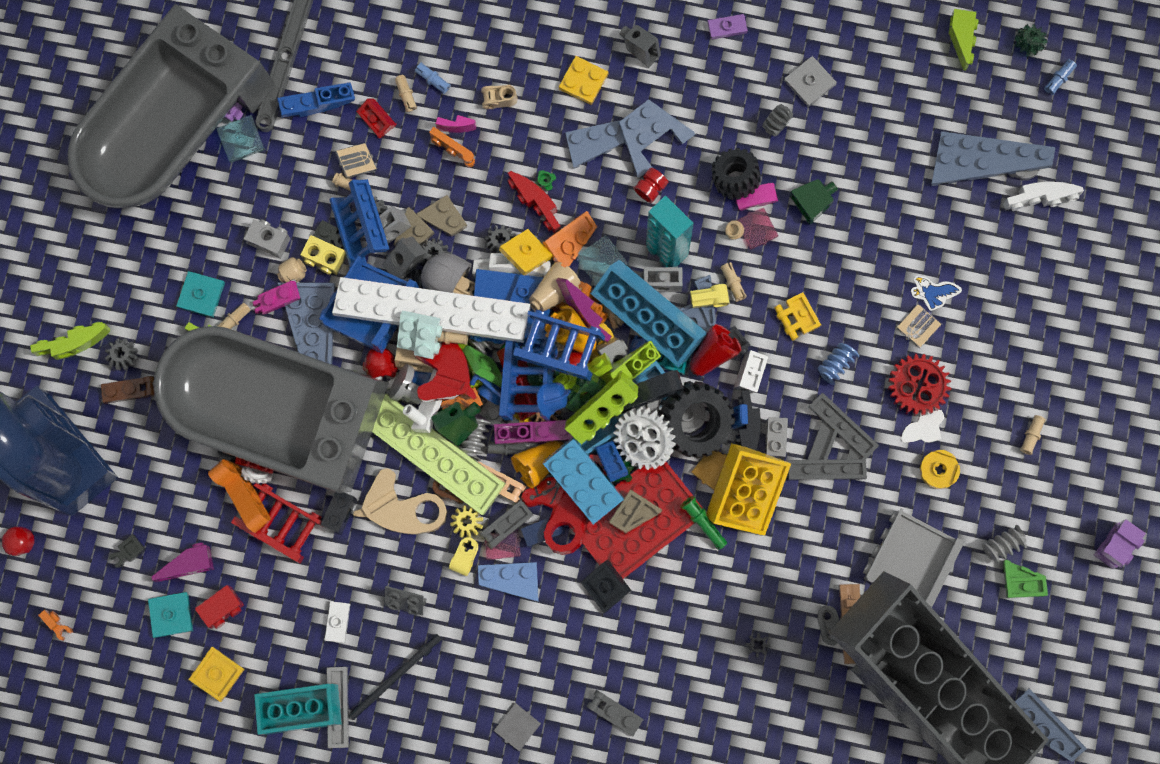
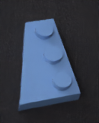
M537 562L478 565L479 586L539 602Z

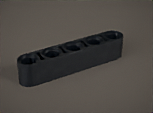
M678 370L669 371L636 384L638 386V397L632 404L628 403L624 406L621 414L684 390ZM618 394L613 395V398L615 399L622 398ZM605 407L598 408L600 411L608 410Z

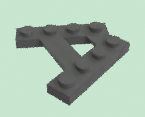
M821 393L808 407L822 420L808 460H788L791 463L788 471V480H866V459L879 445L824 393ZM836 435H838L851 447L846 459L827 460Z

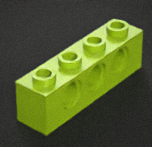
M621 371L566 421L565 430L581 445L586 440L590 441L596 435L597 430L605 428L614 415L616 417L620 415L624 410V406L628 403L632 404L637 399L638 386ZM618 394L622 398L615 399L613 398V395ZM605 407L608 410L600 411L598 408ZM585 420H592L593 423L588 424L585 422Z

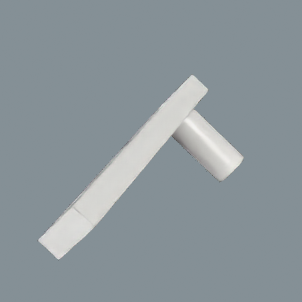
M433 369L429 382L436 375L437 371L435 369ZM442 400L421 402L418 410L410 404L406 405L403 409V414L413 421L411 429L415 432L430 433L434 424L431 417L438 413Z

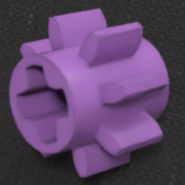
M236 102L224 118L230 122H233L234 119L239 121L243 116L242 106Z

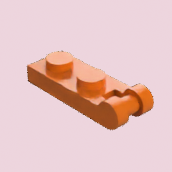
M433 126L429 132L431 141L438 147L443 146L446 148V151L451 156H458L464 160L466 167H473L475 164L473 153Z

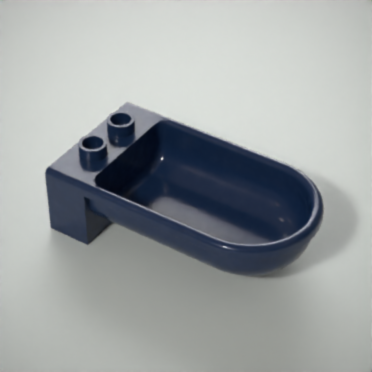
M36 385L18 401L0 392V480L12 490L64 514L73 516L119 478L47 391Z

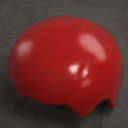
M25 527L9 528L2 536V547L8 555L20 556L29 553L34 545V535Z

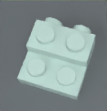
M402 310L397 348L412 350L415 356L433 359L435 354H439L440 343H438V338L442 334L440 318Z

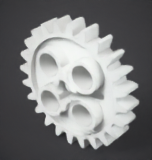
M640 407L637 410L633 408L630 412L624 413V416L618 419L620 422L615 425L618 429L614 431V434L617 435L614 441L619 442L616 448L622 449L620 456L626 455V462L631 459L632 466L638 463L639 469L644 465L647 470L651 467L656 469L659 465L662 466L670 458V455L674 452L672 448L676 445V443L671 441L675 438V435L670 434L673 428L667 427L669 421L663 422L664 415L658 417L657 410L651 413L649 407L645 411L643 407Z

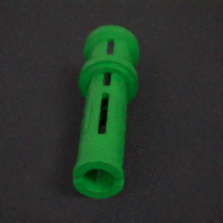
M691 496L683 501L680 507L685 509L691 516L690 520L700 526L717 550L722 549L727 544V541L708 519L706 510L701 508L696 502V497Z

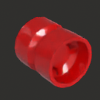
M649 168L643 176L644 180H639L633 189L643 200L653 203L659 195L658 191L663 190L667 186L668 180L658 170Z

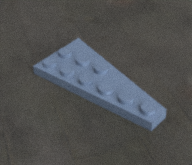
M296 283L300 299L285 307L298 352L332 364L334 331L324 327L319 318L322 310L329 304L331 295L335 292V283Z

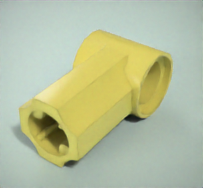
M726 284L714 285L709 289L690 291L692 308L712 305L713 307H723L730 304Z

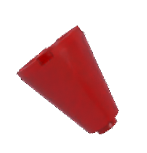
M715 324L709 329L691 359L689 365L694 375L704 376L741 352L742 349L738 340L735 337L732 339L728 335L730 331L723 326Z

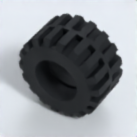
M731 148L728 149V152H721V156L715 158L716 162L712 163L711 168L715 188L723 197L728 196L729 199L733 200V198L739 200L743 196L744 198L749 197V193L753 194L755 192L754 189H758L761 182V174L758 160L752 152L748 153L746 149L740 150V148L732 150ZM735 171L744 172L743 174L736 177L728 176L729 174Z

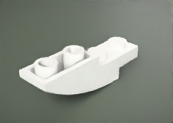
M1063 182L1032 183L1022 186L1018 191L1019 195L1007 198L1003 205L1005 210L1012 209V211L1023 208V205L1029 203L1030 206L1036 205L1041 201L1043 207L1049 205L1050 207L1060 205L1062 201L1068 200V202L1079 199L1084 189L1083 187Z
M491 253L490 259L474 260L472 271L473 278L476 269L521 274L502 253ZM547 261L527 275L544 277L550 269L551 263Z

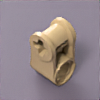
M511 85L485 86L481 89L484 95L482 107L485 109L512 107L517 103L516 90ZM508 93L513 94L511 98H504Z

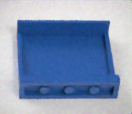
M357 256L356 260L350 264L348 273L343 277L419 288L415 281L411 279L408 282L363 262L360 256ZM337 291L334 292L330 297L329 304L320 314L319 319L324 327L377 352L383 353L399 325L334 316L332 312Z
M476 269L474 296L510 301L520 274ZM525 275V276H527V277H530V278H532V279L537 280V281H538L537 286L540 284V282H541L542 279L544 278V277H537V276ZM550 309L544 311L546 316L550 317ZM528 317L524 343L516 342L519 346H525L534 322L530 317ZM541 323L533 348L545 347L546 340L548 339L545 336L547 332L544 330L546 323ZM469 336V339H474L477 342L491 341L495 344L506 342V340Z

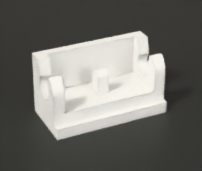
M752 350L746 352L734 389L750 390V394L757 393L768 356Z

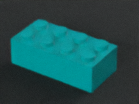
M323 684L254 694L258 735L342 725L338 684Z

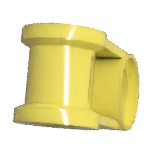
M467 537L461 540L450 562V570L466 577L468 576L479 548L478 543L474 539ZM471 541L473 550L469 549L468 552H466L467 548L464 547V545L469 544Z

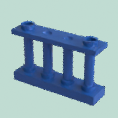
M368 179L350 181L351 194L347 197L329 199L349 266L356 260L357 256H360L363 262L367 263L365 259L367 254L389 250ZM354 201L357 210L351 213L349 204ZM359 218L362 228L357 231L354 222ZM365 235L367 246L362 249L360 238Z
M535 310V312L528 311V316L534 322L525 347H522V349L515 347L513 355L518 360L590 381L592 373L588 369L587 364L596 339L605 340L601 329L593 326L586 328L546 316V313L540 310ZM543 322L552 325L544 350L539 355L533 353L534 350L532 348L540 325ZM559 328L570 330L561 358L558 360L552 359L550 354ZM580 333L589 337L580 363H577L575 366L569 364V357L577 334Z
M508 340L505 342L499 416L504 420H513L515 412H540L538 405H515V395L538 393L541 387L517 386L516 377L519 375H543L544 385L547 381L553 383L554 370L545 367H519L518 359L513 353L515 347L522 348L515 341ZM555 344L550 354L552 359H555L558 355V349ZM532 348V350H534L533 353L540 355L544 348ZM540 413V416H541L543 419H545L546 421H550V416H549V417H544V416Z

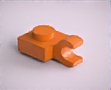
M44 610L38 615L56 633L59 640H65L62 636L64 630H67L70 634L73 633L71 627L62 625L59 622L61 618L54 611Z

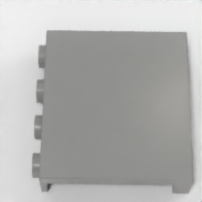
M901 508L898 512L894 511L889 521L892 524L889 529L885 528L880 537L883 541L880 546L877 545L872 553L874 559L871 564L868 562L864 568L863 573L866 575L863 579L873 583L885 571L910 583L932 607L965 541L960 538L955 539L903 512L904 509Z

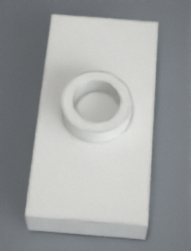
M330 601L325 641L345 643L351 604Z

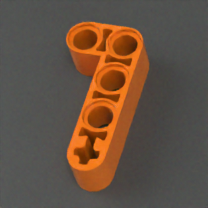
M222 459L208 472V475L216 484L225 487L247 528L256 533L271 518L251 482L246 481L241 476L242 468L233 462Z

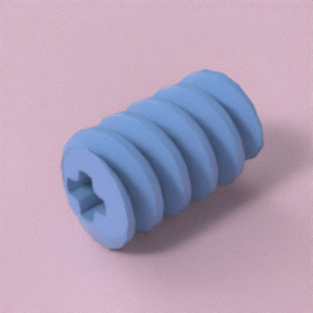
M838 343L837 348L832 350V354L827 356L828 360H824L822 362L823 365L818 366V372L825 381L835 385L832 379L840 380L838 373L844 375L845 371L842 368L849 369L850 366L847 362L854 363L855 361L852 356L859 358V354L849 345Z

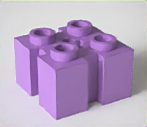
M1127 519L1121 521V523L1118 522L1108 533L1107 538L1101 543L1094 556L1112 569L1118 566L1122 567L1124 564L1127 566L1134 557L1132 553L1135 548L1138 550L1145 540L1142 538L1146 533Z

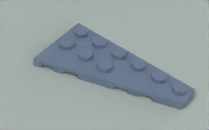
M941 131L931 186H937L942 183H956V181L961 180L969 181L994 177L999 174H1014L1025 170L1033 171L1052 168L1055 147Z

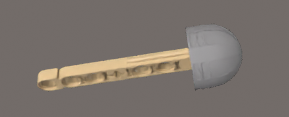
M442 253L432 257L427 261L422 270L421 282L423 289L473 296L475 283L467 279L472 264L449 253ZM557 342L554 343L558 351L564 350V345Z

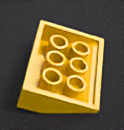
M731 443L706 516L714 524L765 536L791 463Z

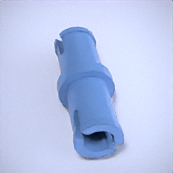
M1067 59L1060 70L1053 74L1054 77L1044 87L1045 91L1054 95L1062 83H1066L1067 77L1077 67L1076 63Z
M422 62L415 69L416 73L427 80V84L433 85L443 94L449 90L448 88H450L451 84L438 76L439 73L433 72Z

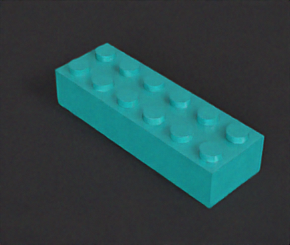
M666 195L648 211L646 248L652 255L656 254L660 258L659 261L664 267H677L689 255L693 222Z

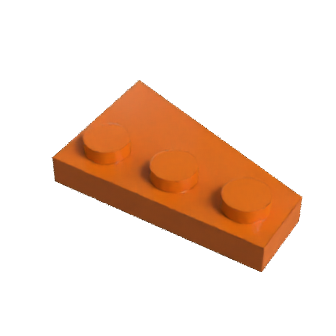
M586 211L542 243L553 254L552 258L555 263L561 262V266L564 268L569 267L578 256L583 245L587 243L597 225L588 211Z

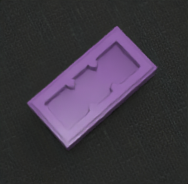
M744 14L708 20L711 40L747 34L748 32Z

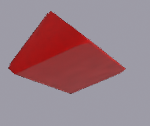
M367 98L356 111L378 138H382L397 125L374 98Z

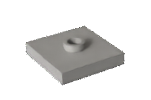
M813 56L784 78L786 84L807 107L811 106L837 84Z

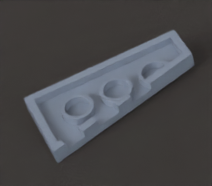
M1030 688L1015 700L1018 706L1049 739L1045 745L1071 762L1087 749Z

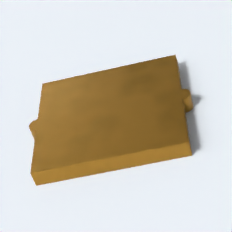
M713 450L712 455L704 456L691 473L699 478L702 484H706L712 490H715L727 455Z

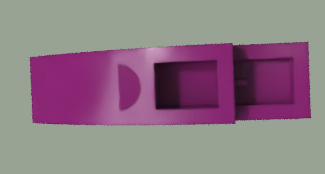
M567 420L494 424L495 444L556 442L569 440L573 436L565 430Z

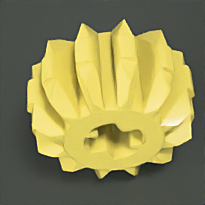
M464 505L462 507L463 512L457 508L455 511L458 516H451L453 520H456L450 523L451 527H456L453 532L455 534L460 532L461 538L465 536V533H467V537L471 538L472 531L477 536L479 533L476 528H483L481 524H478V522L484 521L483 517H478L480 513L474 512L472 507L467 511V507ZM469 517L472 523L464 526L465 524L462 521L467 520Z

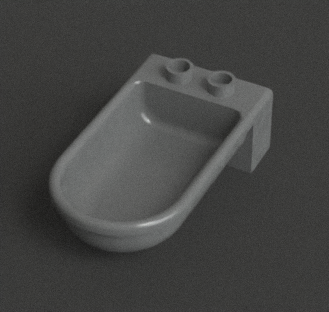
M174 4L75 128L68 147V165L71 176L78 188L86 196L101 205L127 208L149 203L169 188L236 102L253 114L274 88L275 83L257 59L177 4Z
M207 326L186 332L168 346L156 368L154 395L158 409L166 423L184 438L336 493L352 492L389 383L354 370L326 363L232 329Z

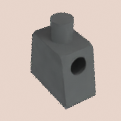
M635 25L632 29H629L627 26L621 29L620 36L624 38L626 49L646 67L650 68L661 56L658 38L638 25Z

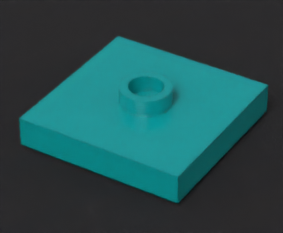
M188 271L176 307L214 318L225 282Z
M188 592L148 599L153 638L193 631Z

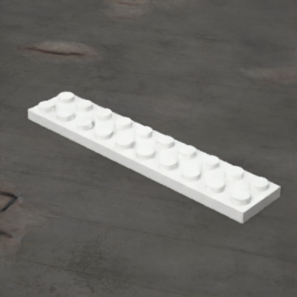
M340 277L332 313L334 316L399 325L400 314L403 310L440 318V326H442V331L524 343L529 317L527 313L530 311V304Z

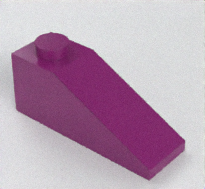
M204 543L193 544L192 548L183 551L154 574L152 581L161 582L214 570L210 547L204 545Z

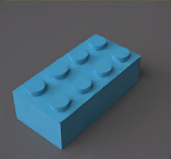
M574 437L543 461V465L592 524H595L624 500L621 493Z

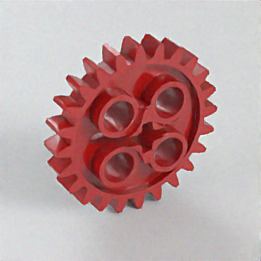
M915 354L913 359L908 355L906 362L901 359L899 361L900 365L895 364L894 366L896 371L890 372V375L894 377L888 379V382L893 384L888 387V390L894 391L890 397H896L897 399L894 404L900 402L901 406L899 409L901 410L906 407L907 414L911 410H913L914 416L919 411L924 416L926 410L929 414H932L933 408L938 411L940 409L939 404L944 405L946 403L943 398H949V395L945 393L951 390V387L946 386L951 383V380L946 379L949 372L943 373L945 365L939 367L940 360H937L935 363L932 362L933 356L927 360L925 354L921 358ZM910 369H916L919 375H911ZM927 370V373L921 383L922 387L919 389L916 395V399L913 400L912 397L917 389V383L921 379L923 371ZM928 376H933L936 379V384L929 383ZM905 385L909 386L911 393H905L902 387ZM921 393L927 394L929 401H923L920 397Z

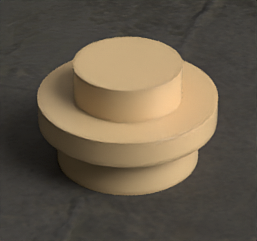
M731 221L726 225L725 233L730 239H739L744 233V226L739 221Z

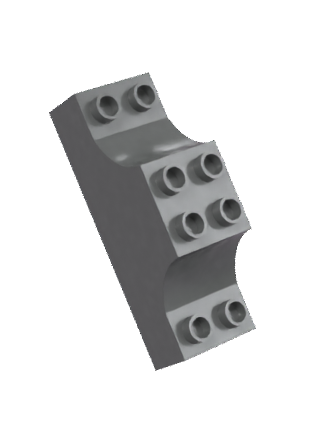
M883 571L829 632L831 637L855 661L856 665L851 671L897 720L924 739L949 764H1029L1049 740L908 582Z

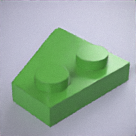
M1009 560L1003 561L1007 599L1048 596L1045 575L1038 572L1035 573Z

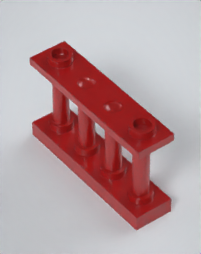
M255 483L254 486L260 490L258 496L262 502L267 494L276 499L268 513L271 520L256 533L247 528L242 518L239 519L235 516L231 523L300 564L304 558L300 555V549L315 524L317 523L321 526L322 521L320 520L322 517L314 512L308 514L271 492L273 488L269 485ZM284 504L293 509L278 535L271 538L267 535L269 532L267 530ZM299 514L308 518L309 521L295 544L288 548L283 545L285 542L284 538Z

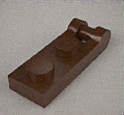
M154 376L101 384L103 403L108 404L154 397ZM141 385H146V390L142 391Z

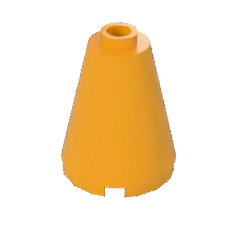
M568 305L560 307L561 311L559 313L554 312L550 316L586 327L576 311ZM546 324L544 328L547 332L545 334L547 338L552 327L550 324ZM559 328L555 342L565 346L570 330ZM578 333L572 350L583 354L589 336ZM596 341L592 349V352H594V350L596 349Z
M561 441L546 442L516 453L511 457L516 473L518 471L521 473L522 477L520 479L529 488L536 487L548 475L549 471L543 465V461L563 445Z

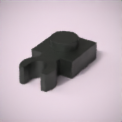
M322 220L313 236L330 244L334 242L338 248H344L339 244L341 236L338 234V228Z
M132 534L117 546L120 552L112 553L109 559L113 560L118 557L119 562L115 567L120 568L124 565L125 559L132 562L146 549L138 538Z

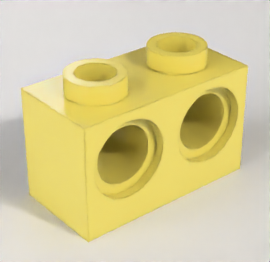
M310 235L300 254L305 264L311 267L316 265L321 268L322 272L329 275L331 273L337 275L346 258V253L343 249ZM313 250H319L316 256H310ZM331 257H335V258H336V260H335L334 263H332V264H328V263H327V260H328L329 258H331Z

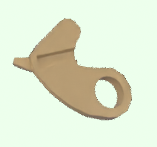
M387 468L380 470L366 495L362 509L353 511V516L368 517L383 528L411 535L438 530L445 523L447 516L444 501L435 494L424 493L407 500L398 501L394 490L396 474ZM426 501H431L439 507V516L431 524L421 523L416 517L418 506Z

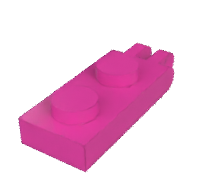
M291 280L258 295V299L252 303L253 306H259L254 309L255 313L262 312V314H267L300 299L296 281Z

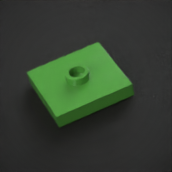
M466 346L463 352L475 374L501 387L502 373L494 359L470 346Z

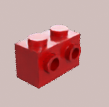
M226 585L196 607L195 610L208 628L218 629L226 623L224 620L229 616L234 617L239 614L244 604L233 588Z

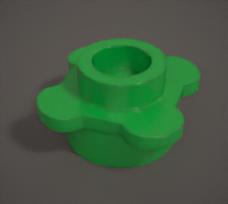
M541 170L538 172V180L535 181V184L550 191L553 188L552 183L556 180V176L553 173L550 174L547 171Z

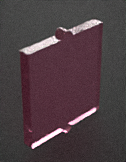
M764 208L753 213L749 212L747 216L736 220L744 226L743 236L750 250L762 244L766 245L767 242L778 237Z
M518 529L492 550L487 546L488 542L485 540L483 545L486 547L487 560L521 557L519 544L521 539L519 538ZM495 530L490 533L494 539L499 536Z

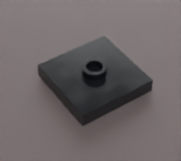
M609 560L604 561L581 581V584L603 613L609 611L632 591Z

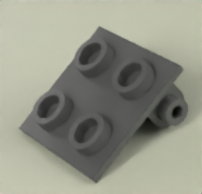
M385 586V606L392 610L407 611L412 615H423V606L426 605L427 601L423 595Z

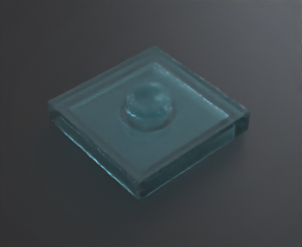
M252 115L216 128L230 163L265 150Z
M607 235L576 257L596 285L611 264L620 260L626 266H629Z

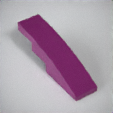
M558 277L556 282L567 304L576 311L587 328L593 326L601 329L605 336L604 342H608L612 336L599 326L603 319L590 309L594 301L568 279Z

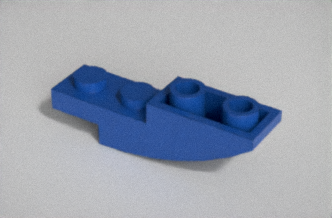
M351 82L314 88V92L277 98L281 118L299 115V117L309 116L355 101Z

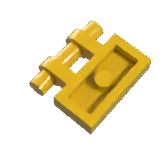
M803 292L786 300L787 309L783 310L781 304L774 307L778 320H781L785 327L786 335H789L792 341L799 338L796 333L798 329L805 335L821 327ZM791 314L797 322L793 325L787 317Z

